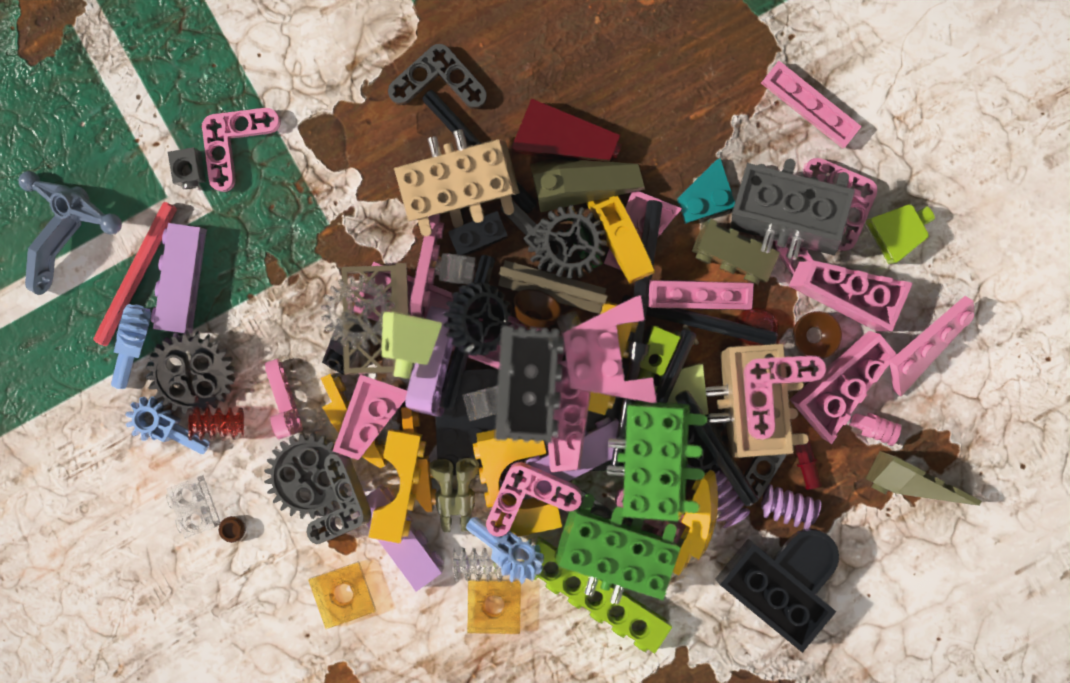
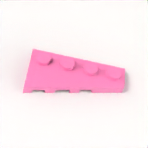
M440 213L428 216L432 233L429 236H424L410 301V316L422 319L425 307L428 308L431 293L428 291L429 284L434 282L435 268H432L433 262L438 261L440 245H437V239H442L444 232V223L440 222Z
M964 296L889 361L893 391L902 396L964 327L972 322L974 318V301Z
M559 361L557 364H562L561 381H556L555 392H560V409H554L553 420L559 421L558 438L552 437V444L548 443L551 472L580 470L591 393L590 391L570 388L567 362Z

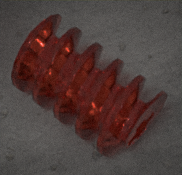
M195 407L192 415L189 413L188 440L192 441L195 433L198 434L200 441L204 440L206 433L209 434L211 441L215 440L217 433L220 434L222 441L226 440L228 433L231 434L233 441H236L239 433L242 434L244 439L243 408L239 407L236 415H234L232 408L228 407L225 415H223L221 408L217 407L214 415H212L210 408L206 407L203 415H201L199 408Z

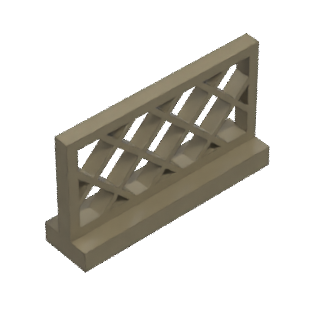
M506 260L500 269L498 286L518 292L526 289L543 291L552 296L558 303L600 314L601 307L607 299L605 295L606 288L567 279V277L563 276L557 277L556 274Z
M396 263V265L342 267L345 375L394 373L396 359H393L392 367H381L375 361V358L382 352V346L372 357L361 346L370 336L382 345V340L374 332L383 324V315L373 306L383 296L392 303V309L389 312L408 315L407 263ZM391 272V282L382 290L373 279L379 273ZM359 273L366 281L355 291L348 284V274ZM365 273L373 274L370 277H368ZM369 283L380 292L371 303L367 302L359 294ZM390 288L391 297L386 293ZM348 289L353 293L349 298ZM355 297H358L367 306L357 317L349 311L348 307ZM370 309L381 319L371 330L360 321ZM349 316L354 320L350 325ZM356 323L368 332L358 344L349 337V331ZM349 342H350L353 346H355L351 351H350V347H349ZM357 350L369 359L361 368H350V357ZM371 363H373L376 367H368V366H369Z

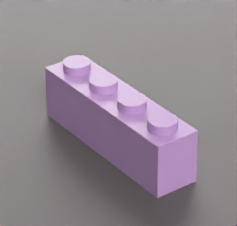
M168 223L167 229H164L162 242L165 244L164 255H161L159 259L161 277L155 286V296L158 297L157 305L153 308L151 314V322L154 323L153 329L184 333L185 330H188L189 333H192L207 229Z
M608 416L595 423L597 428L589 432L585 430L580 470L551 472L549 453L541 457L539 455L529 457L524 462L569 482L612 459L614 448L608 447L609 438L616 439L619 422L616 418L611 420ZM541 480L538 482L537 488L542 493H548L552 490V485L547 480Z
M382 484L366 495L372 515L376 507L387 505L396 498L394 492L389 487L384 488ZM408 513L407 520L412 522L413 519ZM372 515L370 521L366 524L369 527V529L371 526ZM412 524L409 536L403 537L401 544L378 540L416 592L442 574L444 569L442 567V564H444L442 558L436 551L431 552L426 545L428 539L420 529L416 531Z

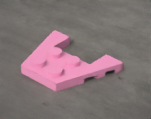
M636 296L562 334L564 336L570 388L650 403L656 402L653 378L624 381L616 328L618 324L644 321L641 296Z

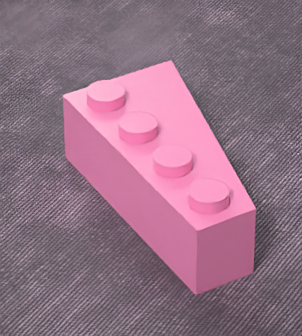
M805 261L799 262L789 287L874 331H893L913 283L894 280L885 276L872 275L863 271L850 270L823 262Z
M868 331L826 367L825 374L821 379L809 382L789 400L820 437L832 444L840 428L847 424L851 418V413L859 402L862 403L867 396L866 393L874 382L878 381L890 364L889 361L896 356V353L881 334Z

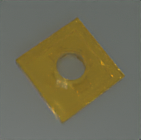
M359 561L308 579L325 629L376 612V607ZM347 584L350 586L353 592V597L350 601L342 603L335 598L334 591L338 585Z
M468 579L467 633L520 634L521 582L518 579H515L513 582H510L509 579ZM490 596L501 597L504 601V608L501 612L492 614L485 608L486 599Z

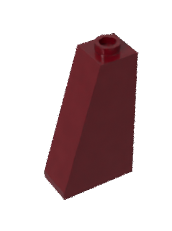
M531 98L512 144L511 152L562 159L609 162L611 157L617 158L622 144L618 142L619 134Z

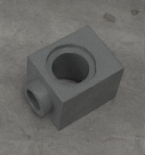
M193 147L167 152L173 184L182 186L183 190L198 188V183L206 182L200 150ZM191 163V174L184 176L182 173L183 167Z

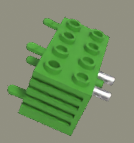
M635 401L628 405L626 439L609 438L608 440L609 448L626 449V453H618V462H625V467L611 465L607 467L608 475L624 476L623 517L679 521L684 512H698L700 507L697 502L685 501L686 479L701 480L705 473L702 469L687 468V457H699L702 454V449L699 446L688 445L689 425H704L707 422V417L703 414H690V404Z
M586 494L581 508L569 511L554 556L558 566L589 576L584 592L589 596L594 595L598 580H602L600 588L609 591L611 584H614L615 587L610 602L613 604L615 602L616 605L620 603L624 588L664 600L681 549L673 541L677 531L676 526L668 524L665 527L663 536L641 529L645 518H633L631 526L622 523V507L614 509L611 519L593 514L591 510L595 500L594 496Z

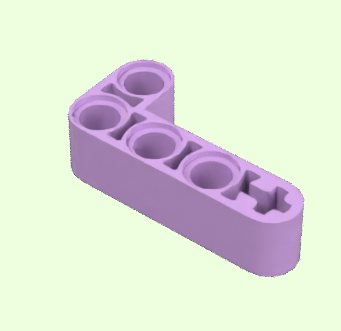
M431 306L426 319L441 322L442 326L429 363L427 365L414 363L406 395V407L415 412L441 417L445 409L441 408L439 403L453 349L451 344L453 338L446 336L450 329L443 326L448 321V317L443 315V313L449 312V309Z

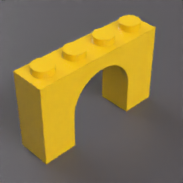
M495 430L477 433V443H473L475 458H481L483 466L479 468L481 483H487L488 492H484L487 508H493L501 489L499 478L505 467L519 459L546 454L544 441L535 443V440L523 442V439L518 441H512V439H507L506 441L495 440ZM507 493L502 496V501L508 506H512L517 502L516 498ZM537 498L523 499L509 531L519 537L561 528L562 523L559 509ZM501 510L498 520L495 521V527L500 528L501 525H504L503 520L506 512Z

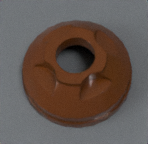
M534 289L522 290L513 299V313L520 323L524 324L528 329L536 328L538 330L550 327L556 323L561 313L559 303L543 291Z
M814 311L803 315L796 322L792 334L793 342L802 355L816 356L824 359L834 354L839 348L842 330L832 315L826 312ZM812 327H816L821 332V338L816 343L809 342L806 336L807 331Z

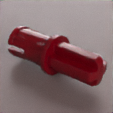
M808 437L806 444L794 445L799 460L797 467L801 468L807 490L822 486L816 466L818 459L814 458Z

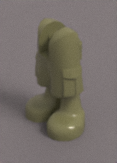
M464 458L457 462V490L452 489L453 464L451 461L437 459L430 463L429 471L440 484V489L435 493V500L443 532H451L452 518H450V515H461V532L468 531L466 525L472 517L475 506V492L470 488V483L476 477L480 468L479 462L475 459Z

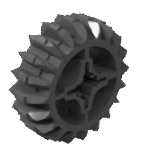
M573 205L568 207L567 214H565L563 207H559L557 209L558 217L553 211H550L548 217L551 222L544 218L540 221L541 225L546 229L537 228L535 231L538 235L543 236L542 238L534 239V244L542 245L541 248L535 250V254H545V257L539 261L540 264H545L549 261L551 264L547 268L548 272L557 267V277H561L563 271L567 270V279H571L573 277V270H575L576 275L580 278L583 276L582 268L586 272L591 273L593 269L590 263L596 266L601 263L595 255L602 257L605 255V251L599 249L598 246H606L607 241L599 240L598 237L603 236L606 232L605 230H596L601 221L597 220L592 224L590 221L594 216L592 212L585 218L582 216L584 213V208L582 207L579 208L577 214H574ZM561 222H573L570 230L566 233L551 231L554 226ZM580 225L589 233L591 245L580 237ZM574 231L573 238L575 240L573 242L576 241L577 245H573L567 252L568 247H566L567 243H564V240H567ZM549 239L560 246V260L552 253ZM584 251L589 253L588 257L582 262L568 263L572 252L582 253Z

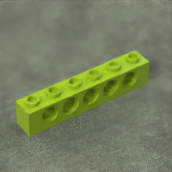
M538 536L532 546L539 545L540 553L544 556L542 566L544 567L547 562H555L557 564L554 558L557 547ZM558 566L557 571L554 573H547L542 567L541 573L536 574L534 579L540 578L546 582L545 587L557 595L561 592L569 597L567 601L578 609L584 607L590 611L589 615L597 622L602 624L605 621L613 626L611 630L620 637L625 638L627 635L633 639V644L643 652L650 650L655 654L672 629L669 620L624 591L618 604L624 608L623 613L620 616L611 615V608L616 606L615 602L614 604L610 602L615 587L614 584H611L610 590L607 591L600 588L602 580H598L595 591H599L602 597L599 601L592 602L587 598L588 595L584 593L589 576ZM571 576H575L580 579V583L577 587L571 588L565 584L566 580ZM636 620L646 622L645 627L639 631L634 630L632 624Z

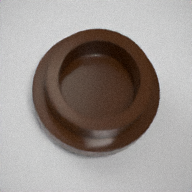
M229 516L221 521L218 531L224 541L234 543L242 539L246 527L243 520L239 517Z

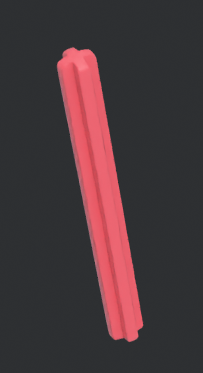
M167 202L162 203L94 336L96 343L102 346L109 345L120 323L125 307L130 304L162 241L164 229H167L168 223L172 222L177 212V208Z

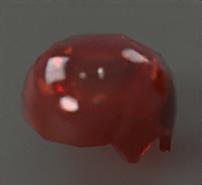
M752 307V309L741 311L735 321L736 323L776 333L779 327L775 316L768 310L759 307ZM738 338L741 342L749 346L764 345Z

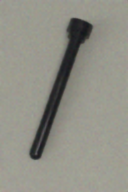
M628 341L627 352H629L628 358H631L627 381L638 380L641 360L644 361L645 356H648L649 344ZM623 398L616 439H626L627 407L634 402V399ZM613 449L611 466L622 465V462H618V453H624L625 449Z

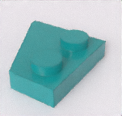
M721 158L717 159L677 198L679 207L682 208L681 213L685 224L734 208L735 201Z

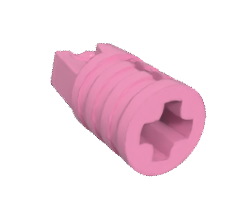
M856 413L852 415L849 423L850 426L862 430L861 435L880 440L890 446L896 444L901 433V424L888 421L871 413H868L867 416Z

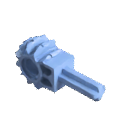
M128 304L120 320L114 352L118 353L111 381V386L116 389H126L134 358H139L146 338L151 311L141 305Z
M144 396L139 398V403L132 402L130 404L133 411L126 412L125 415L132 418V421L126 423V426L135 427L132 431L133 436L141 433L142 441L148 440L149 436L152 440L158 439L162 442L173 439L200 454H205L208 450L210 441L178 425L181 419L173 415L171 410L164 411L163 401L157 404V398L155 399L154 396L150 397L149 401ZM147 411L154 417L152 425H148L144 420V415Z
M472 517L466 525L467 530L493 549L491 559L499 565L498 567H501L502 576L510 575V582L519 579L521 584H523L525 578L533 582L536 574L541 573L544 556L540 553L539 545L532 546L531 538L527 542H522L520 536L517 537L511 531H508L503 537L493 536L487 530L486 524L479 518Z

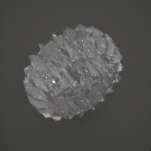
M364 275L360 276L359 283H355L354 277L349 276L350 284L345 285V282L340 279L338 281L341 287L339 290L335 286L330 287V291L334 296H324V300L330 303V305H321V310L329 313L321 317L322 322H331L326 325V332L335 330L331 336L334 341L343 336L341 345L344 347L349 340H352V349L357 348L358 341H362L364 349L368 348L366 341L368 339H371L372 343L377 345L376 335L379 334L382 337L383 313L395 308L394 302H386L392 297L391 293L381 294L385 289L383 284L374 288L376 283L374 278H371L368 284H365ZM364 292L372 295L374 299L371 300L369 298L360 301L352 293ZM345 297L348 302V308L342 313L340 318L336 319L337 307ZM352 302H354L356 307H360V310L362 307L364 308L362 312L365 323L360 317L357 318V315L355 317L352 316L354 314ZM380 305V318L375 326L371 327L368 317L375 311L374 308ZM356 323L365 332L354 333L345 330L341 326Z

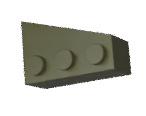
M712 218L703 223L691 252L697 254L696 259L710 264L711 261L721 264V270L733 275L737 271L745 275L744 280L759 285V282H768L780 255L779 251L771 248L770 253H766L768 247L766 246L765 251L762 252V243L743 237L734 229L730 228V230L720 227L717 225L718 221Z

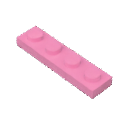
M780 61L775 64L761 82L763 86L842 149L847 146L862 127Z
M649 280L648 307L752 309L754 283Z

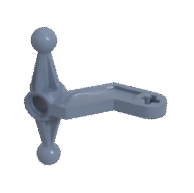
M25 171L18 179L19 186L28 192L37 191L50 203V207L55 214L28 247L25 287L36 295H42L52 285L55 256L81 226L82 221L100 224L101 229L109 235L117 234L121 230L122 221L116 214L105 215L90 202L88 194L81 187L70 188L66 185L40 181V177L35 172Z

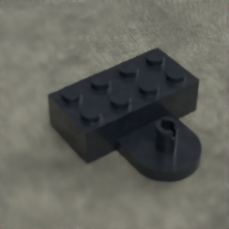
M811 528L794 533L774 558L770 557L748 538L715 579L720 586L803 653L836 613L817 593L837 569L839 551L836 543L830 536L820 530Z

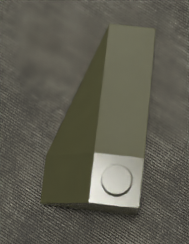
M558 158L530 164L541 212L645 190L638 164Z
M879 451L866 477L867 480L873 482L871 488L885 495L889 490L901 495L980 506L982 502L954 486L945 484L941 479L927 474L906 461Z

